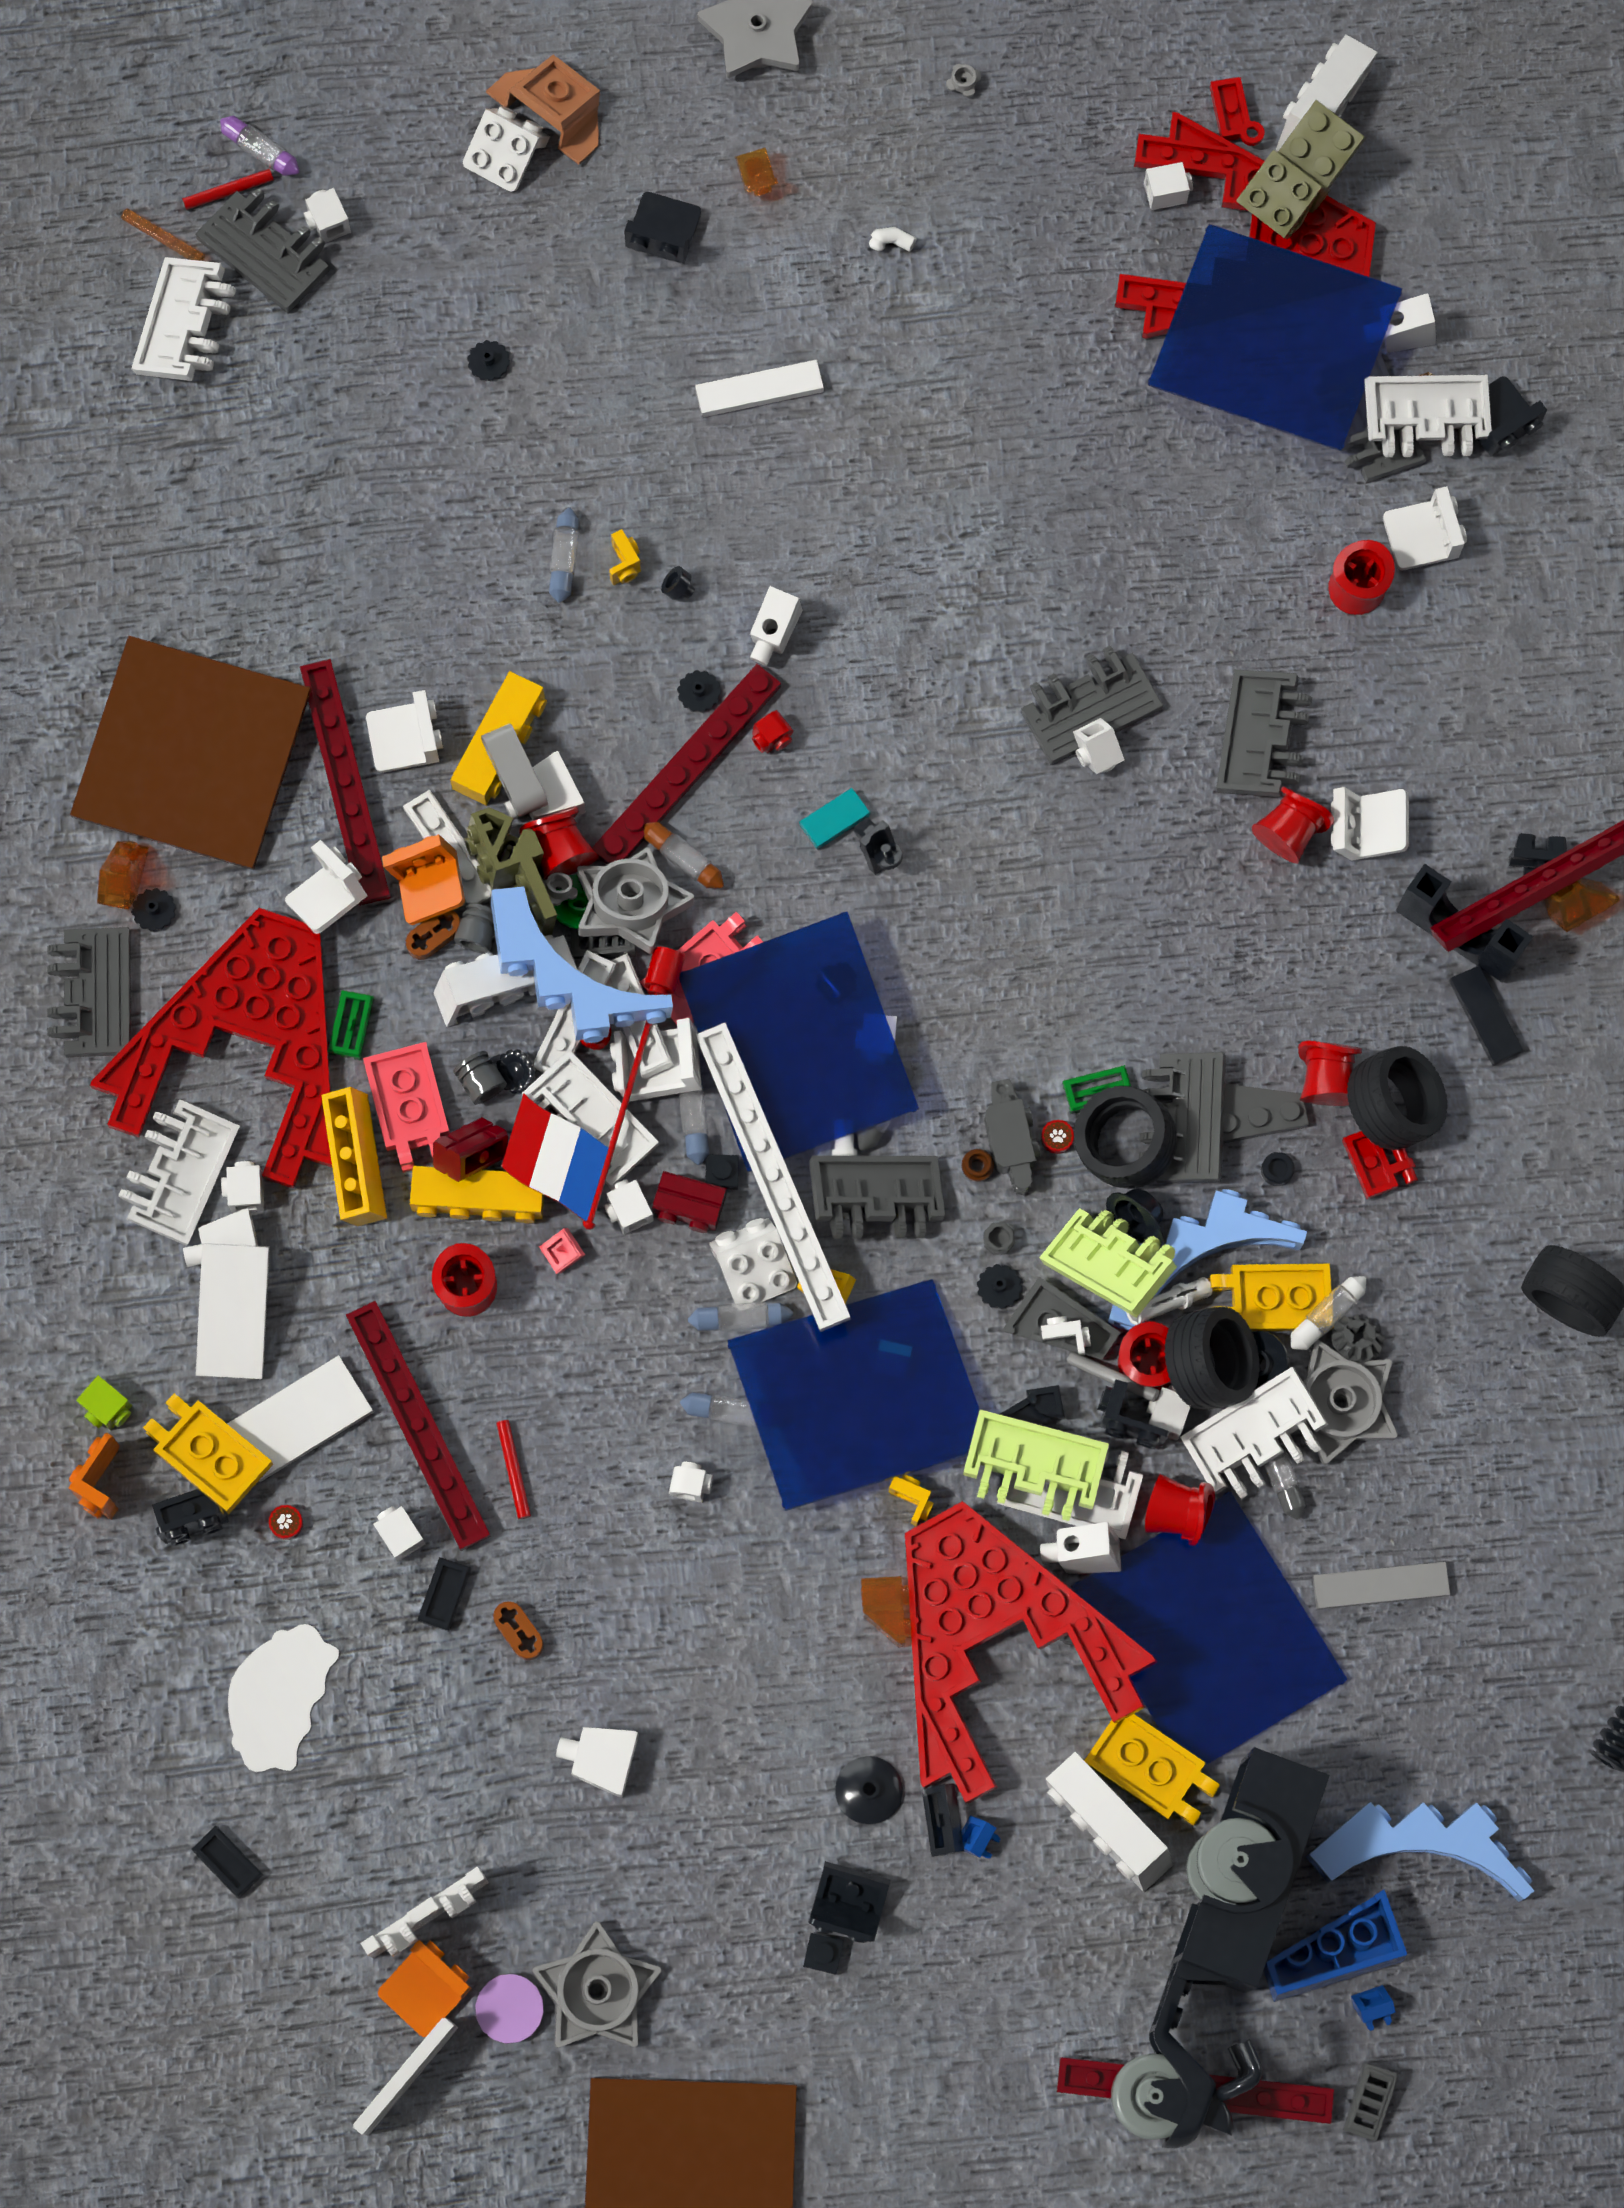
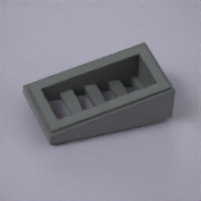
M570 927L571 955L573 959H583L587 950L603 958H618L624 954L636 957L635 945L625 939V945L619 946L618 935H612V946L606 947V936H599V948H593V936H586L587 949L580 950L579 929Z
M1362 2064L1343 2131L1375 2142L1377 2141L1398 2074L1371 2064ZM1369 2076L1385 2081L1384 2088L1368 2083ZM1364 2090L1382 2095L1380 2102L1363 2096ZM1360 2103L1376 2108V2115L1359 2110ZM1355 2117L1374 2122L1372 2129L1353 2123Z

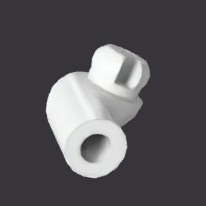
M896 227L875 229L871 234L872 238L869 241V246L876 251H882L885 249L886 243H893L910 252L917 238Z

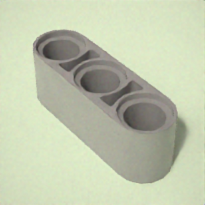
M511 723L482 735L481 739L517 816L520 818L547 806L546 795Z

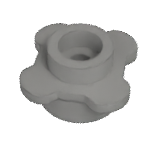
M956 64L953 67L951 79H948L946 82V87L949 91L956 90L963 93L965 97H971L975 93L974 87L976 83L981 80V73L969 65ZM961 79H966L967 81L963 83Z
M553 873L547 880H542L554 906L560 905L564 900H573L577 897V889L572 887L571 878L564 873Z

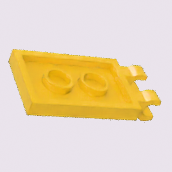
M1330 1263L1232 1265L1230 1267L1231 1274H1211L1210 1278H1207L1211 1283L1212 1292L1232 1290L1233 1307L1228 1308L1234 1309L1246 1320L1249 1328H1251V1332L1294 1331L1305 1319L1314 1323L1320 1331L1332 1330L1334 1328Z
M174 1393L165 1404L169 1406L168 1409L181 1418L178 1423L168 1432L151 1418L143 1429L149 1437L159 1443L153 1450L160 1458L225 1512L230 1514L273 1466V1462L199 1400L190 1407Z
M1135 1714L1118 1723H1114L1111 1720L1084 1760L1091 1768L1167 1820L1175 1812L1193 1826L1200 1817L1201 1812L1182 1800L1191 1785L1194 1784L1210 1797H1213L1220 1787V1784L1201 1772L1206 1764L1204 1761Z

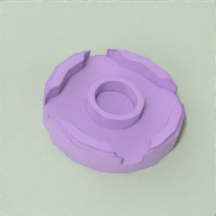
M515 1974L499 1975L488 1981L479 1992L475 2005L476 2019L482 2031L493 2040L505 2044L518 2043L531 2037L540 2026L544 2014L543 1998L538 1988L527 1978Z

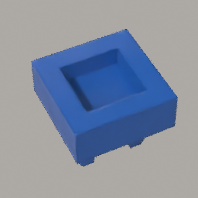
M970 1815L961 1831L964 1852L979 1858L981 1856L988 1859L991 1858L992 1854L987 1852L985 1848L990 1840L1000 1842V1837L994 1833L996 1827Z
M1383 1985L1351 1996L1354 2009L1370 2031L1374 2030L1373 2020L1382 2017L1386 2025L1391 2024L1392 2018L1390 2014L1396 2013L1393 2000Z

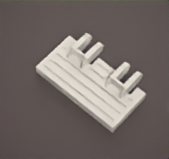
M164 258L131 368L136 375L192 381L195 370H213L214 361L206 357L194 356L193 354L194 352L217 353L220 345L211 339L192 337V335L205 337L212 314L229 315L230 305L223 301L210 299V296L232 298L236 292L234 286L209 281H222L225 268L221 263Z
M1488 375L1369 376L1364 379L1369 441H1382V450L1385 457L1394 456V430H1400V445L1403 457H1411L1413 454V427H1415L1416 441L1441 440L1444 456H1452L1454 453V429H1459L1460 449L1463 456H1471L1473 452L1472 426H1474L1475 440L1487 439L1489 433L1492 432Z
M569 1049L523 1091L522 1096L524 1093L534 1103L543 1096L545 1099L538 1106L546 1111L552 1108L557 1113L556 1116L581 1127L602 1144L609 1147L621 1102ZM626 1110L610 1163L611 1168L608 1170L605 1180L609 1187L618 1183L659 1145L655 1137L628 1110Z
M179 1100L173 1114L186 1119L185 1123L160 1112H155L153 1120L158 1124L180 1132L177 1140H172L156 1131L147 1130L145 1134L146 1139L160 1145L147 1173L160 1178L159 1182L133 1171H129L126 1177L130 1182L154 1191L151 1199H145L132 1191L123 1189L118 1196L136 1205L131 1207L126 1220L187 1246L240 1126L183 1100Z
M1291 1367L1254 1390L1247 1400L1228 1406L1180 1438L1206 1482L1213 1486L1215 1494L1228 1487L1221 1476L1222 1473H1225L1234 1490L1242 1499L1248 1495L1247 1489L1236 1474L1235 1468L1243 1464L1252 1482L1260 1488L1265 1485V1481L1251 1459V1455L1259 1467L1263 1466L1284 1453L1277 1441L1278 1438H1281L1292 1458L1298 1464L1304 1460L1303 1454L1299 1447L1296 1446L1290 1434L1300 1429L1307 1445L1316 1453L1322 1448L1306 1421H1309L1316 1432L1329 1424L1295 1368Z
M1107 1450V1454H1106V1458H1105L1104 1464L1107 1462V1459H1108V1455H1109V1451H1108V1450ZM1121 1451L1117 1459L1114 1479L1100 1478L1093 1509L1078 1506L1082 1492L1077 1491L1069 1521L1062 1520V1510L1068 1496L1067 1491L1056 1489L1052 1512H1050L1049 1516L1043 1515L1042 1510L1049 1483L1045 1482L1041 1496L1014 1489L1017 1474L1013 1473L1005 1504L998 1502L997 1504L1075 1526L1108 1522L1118 1538L1126 1539L1143 1474L1129 1470L1126 1484H1121L1129 1455L1128 1452Z
M478 1867L465 1874V1877L433 1898H428L407 1912V1915L375 1936L372 1935L360 1944L367 1955L375 1958L388 1950L390 1955L394 1957L418 1941L414 1932L445 1911L453 1918L476 1903L472 1894L489 1883L483 1872Z

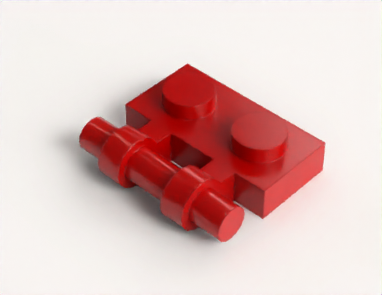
M1362 1131L1343 1137V1145L1366 1199L1397 1189L1399 1185L1395 1175L1402 1174L1406 1185L1418 1181L1414 1171L1416 1165L1413 1158L1408 1157L1405 1148L1392 1150L1396 1163L1390 1165L1383 1150L1384 1148H1380L1375 1143H1372Z

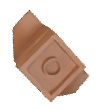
M554 54L536 68L505 73L486 90L489 96L507 108L519 99L559 130L561 136L558 149L578 165L598 147L600 90Z

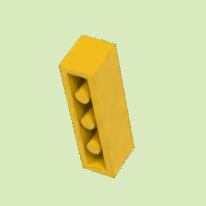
M511 671L508 672L450 779L453 790L486 806L491 797L494 799L497 797L502 788V783L486 752L481 736L511 723L520 743L525 744L532 732L530 724L535 716H541L547 703L542 686Z
M347 1087L321 1095L340 1220L355 1226H362L387 1219L368 1094L353 1087Z
M413 1166L410 1207L412 1211L417 1212L418 1216L436 1217L437 1213H447L454 1219H469V1215H479L486 1221H502V1217H512L519 1223H534L535 1219H543L544 1195L521 1184L505 1171L481 1170L457 1182L448 1177V1174H443L434 1167Z

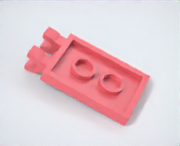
M737 912L730 916L720 927L712 920L677 950L685 955V960L675 993L671 995L673 1010L670 1019L676 1026L679 1019L690 1018L692 1023H694L756 969L751 961L767 951L766 944L758 935L744 948L733 937L746 928L744 919ZM644 978L643 980L640 981V983H641L642 987L648 992L649 989H647V988L643 985V984H644V980H645V978Z
M426 1042L363 1058L386 1150H397L403 1173L412 1171L413 1166H415L411 1154L412 1149L429 1145L433 1158V1142L450 1133Z

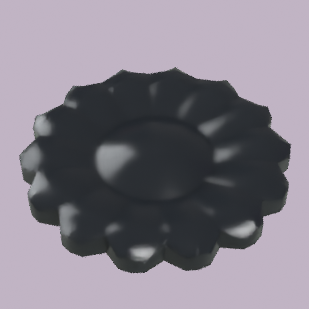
M485 340L483 343H477L475 348L470 349V355L467 357L469 362L468 369L472 371L473 376L479 377L481 381L500 379L502 374L507 372V367L510 365L509 352L505 351V346L499 345L497 341L490 342Z
M695 670L693 673H687L685 678L680 680V686L677 688L679 693L678 699L683 702V707L689 708L691 712L699 711L703 713L705 710H711L713 705L719 702L718 697L721 695L720 683L716 681L714 675H709L707 671L700 672Z
M154 888L152 891L146 889L143 894H138L137 900L132 903L134 908L131 911L135 923L140 924L142 929H148L151 932L156 929L162 930L164 926H169L171 920L175 918L174 911L176 910V905L173 903V897L169 896L167 891H160L158 888Z
M512 1049L508 1050L506 1053L501 1054L500 1060L496 1062L497 1069L507 1083L504 1090H509L512 1094L517 1092L521 1094L535 1081L534 1074L536 1069L533 1067L534 1062L532 1059H529L527 1053H522L519 1049L515 1051Z
M995 1264L993 1267H987L985 1272L979 1275L980 1280L977 1281L979 1290L977 1293L982 1297V1302L989 1304L991 1308L998 1307L999 1309H1004L1005 1306L1010 1307L1014 1301L1019 1299V1293L1022 1291V1286L1020 1285L1021 1278L1017 1276L1015 1270H1010L1009 1266L1004 1265L1001 1267L999 1264Z

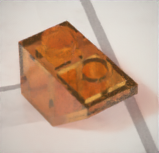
M117 841L100 868L97 904L129 910L138 894L149 847L138 845L133 841Z
M1581 878L1572 885L1566 886L1548 896L1544 901L1549 918L1564 931L1569 932L1597 914L1606 911L1609 907L1618 903L1620 898L1603 883Z
M901 1576L861 1578L863 1617L898 1648L905 1647V1639L911 1638L910 1618H904L903 1605H909L908 1585H902Z

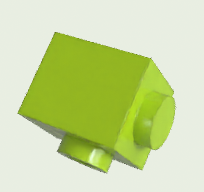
M99 1375L76 1399L88 1411L84 1415L88 1421L98 1429L104 1425L110 1431L115 1425L120 1427L126 1422L131 1414L129 1409L133 1406Z

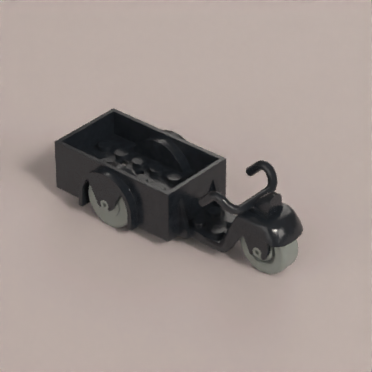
M1254 1747L1241 1760L1224 1812L1221 1815L1220 1823L1203 1835L1190 1850L1186 1864L1187 1879L1193 1893L1201 1902L1199 1906L1193 1903L1190 1905L1189 1913L1171 1962L1172 1967L1149 2032L1150 2045L1155 2054L1141 2055L1127 2062L1117 2073L1112 2085L1111 2103L1115 2116L1120 2124L1133 2135L1149 2140L1164 2139L1162 2148L1174 2149L1194 2142L1203 2126L1232 2136L1234 2129L1232 2114L1223 2101L1251 2090L1258 2085L1262 2078L1263 2068L1251 2040L1239 2042L1227 2048L1238 2070V2076L1216 2088V2084L1211 2076L1169 2033V2030L1177 2028L1183 2012V2008L1178 2007L1180 1998L1189 1994L1192 1984L1224 1985L1242 1993L1258 1988L1330 1775Z

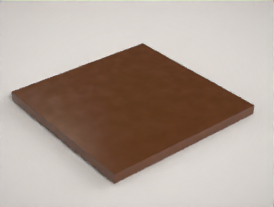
M128 635L70 816L254 870L312 691L311 688Z
M591 2078L585 2208H793L797 2085Z

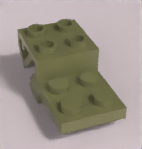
M1315 100L1279 151L1273 150L1236 202L1283 238L1288 239L1302 226L1308 212L1313 213L1317 210L1331 191L1329 188L1367 137L1321 102Z
M489 807L472 813L469 826L466 827L467 838H464V842L469 855H475L480 866H477V873L482 884L488 883L491 891L494 889H504L514 884L515 886L513 887L524 886L530 911L543 936L552 935L557 913L539 874L544 852L535 832L529 828L524 829L518 838L510 834L513 822L512 817ZM506 845H508V846H507V849H506V852H505V854H504V856H503V858H502V861H501L502 854H503V852H504V850H505V848H506ZM512 846H514V847H513L512 855H511L510 859L508 860L509 855L511 854Z

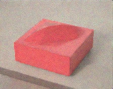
M563 1228L539 1246L556 1274L562 1273L585 1256V1253L568 1228Z

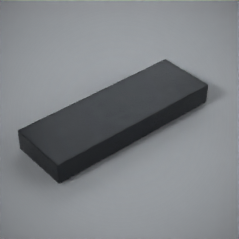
M1478 965L1450 978L1449 982L1492 1066L1520 1054L1523 1049L1481 967Z

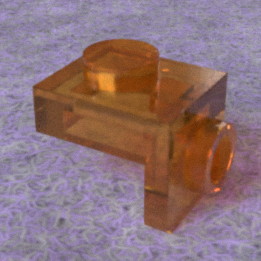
M766 147L735 156L745 193L753 191L756 197L772 192L771 186L778 184L777 177L774 178Z

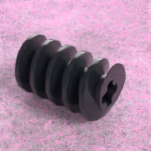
M1618 1706L1615 1709V1714L1618 1718L1610 1717L1607 1723L1611 1729L1603 1728L1600 1731L1603 1740H1594L1593 1747L1596 1751L1589 1750V1752L1609 1768L1624 1772V1765L1621 1762L1624 1759V1706Z

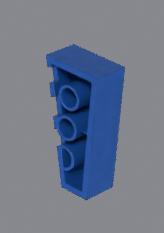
M1385 1889L1266 1962L1263 1971L1274 2002L1392 1966L1405 1960L1407 1952Z

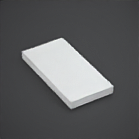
M202 1244L196 1376L263 1378L270 1246Z
M338 1355L227 1424L273 1462V1466L259 1480L261 1482L374 1412Z
M442 2018L355 2121L353 2124L354 2129L361 2135L369 2136L458 2029L453 2022L447 2018Z

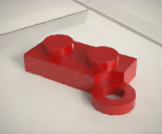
M1241 77L1211 81L1210 92L1220 136L1228 141L1241 138L1242 142L1249 146L1260 144L1264 138L1265 130L1259 122L1250 121ZM1253 129L1257 131L1258 135L1253 138L1249 137L1246 132Z

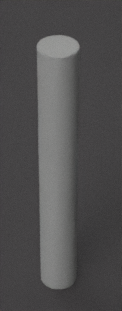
M1073 1351L1068 1356L1067 1363L1112 1384L1116 1379L1129 1383L1127 1391L1149 1401L1155 1402L1158 1398L1159 1390L1153 1387L1138 1385L1126 1375Z

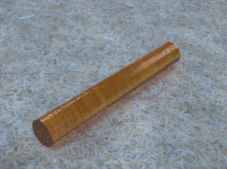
M127 208L122 213V220L185 258L196 261L204 260L205 254Z

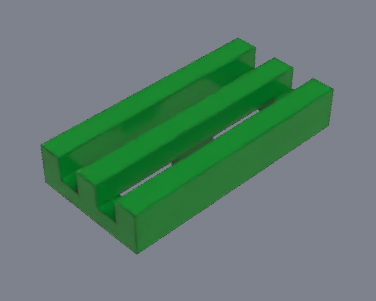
M341 991L328 1048L329 1055L338 1054L341 1057H354L356 1060H361L374 1003L373 996ZM351 999L353 1004L343 1047H337L347 1001ZM362 1001L365 1002L355 1049L353 1050L350 1047L360 1002Z
M1125 1065L1062 1081L1070 1114L1080 1112L1084 1104L1087 1103V1101L1076 1103V1099L1096 1095V1093L1113 1086H1131ZM1120 1075L1122 1078L1120 1081L1076 1092L1072 1091V1087Z

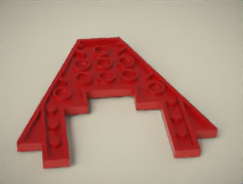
M1172 112L1169 137L1147 134L1138 135L1134 167L1149 169L1183 162L1185 173L1189 172L1191 175L1225 179L1222 207L1248 211L1236 200L1265 161L1180 113ZM1326 196L1317 210L1313 213L1308 212L1302 226L1288 239L1283 238L1252 214L1246 262L1215 258L1211 286L1119 274L1115 307L1145 311L1142 338L1147 339L1366 285L1370 276L1376 222L1329 196Z
M258 908L91 1081L90 1086L92 1089L118 1097L108 1121V1127L140 1138L173 1048L205 1058L215 1029L274 1048L264 1075L265 1079L292 1087L294 1090L262 1173V1178L294 1189L304 1159L332 1168L321 1096L331 1092L321 933H314L304 922Z
M962 1501L905 1533L920 1782L923 1788H928L952 1775L965 1803L968 1804L998 1788L953 1697L982 1682L967 1652L1023 1621L1037 1648L1040 1650L1069 1635L1114 1723H1118L1146 1708L1130 1677L1156 1664V1658L965 1502Z

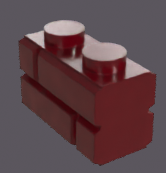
M483 1117L463 1125L447 1136H442L433 1142L434 1168L443 1174H448V1177L457 1182L478 1173L504 1159L508 1146L507 1131L497 1125L493 1126L492 1122Z
M663 1171L653 1202V1214H657V1219L667 1224L675 1225L677 1220L688 1223L689 1229L699 1233H707L708 1229L716 1231L727 1195L726 1188Z

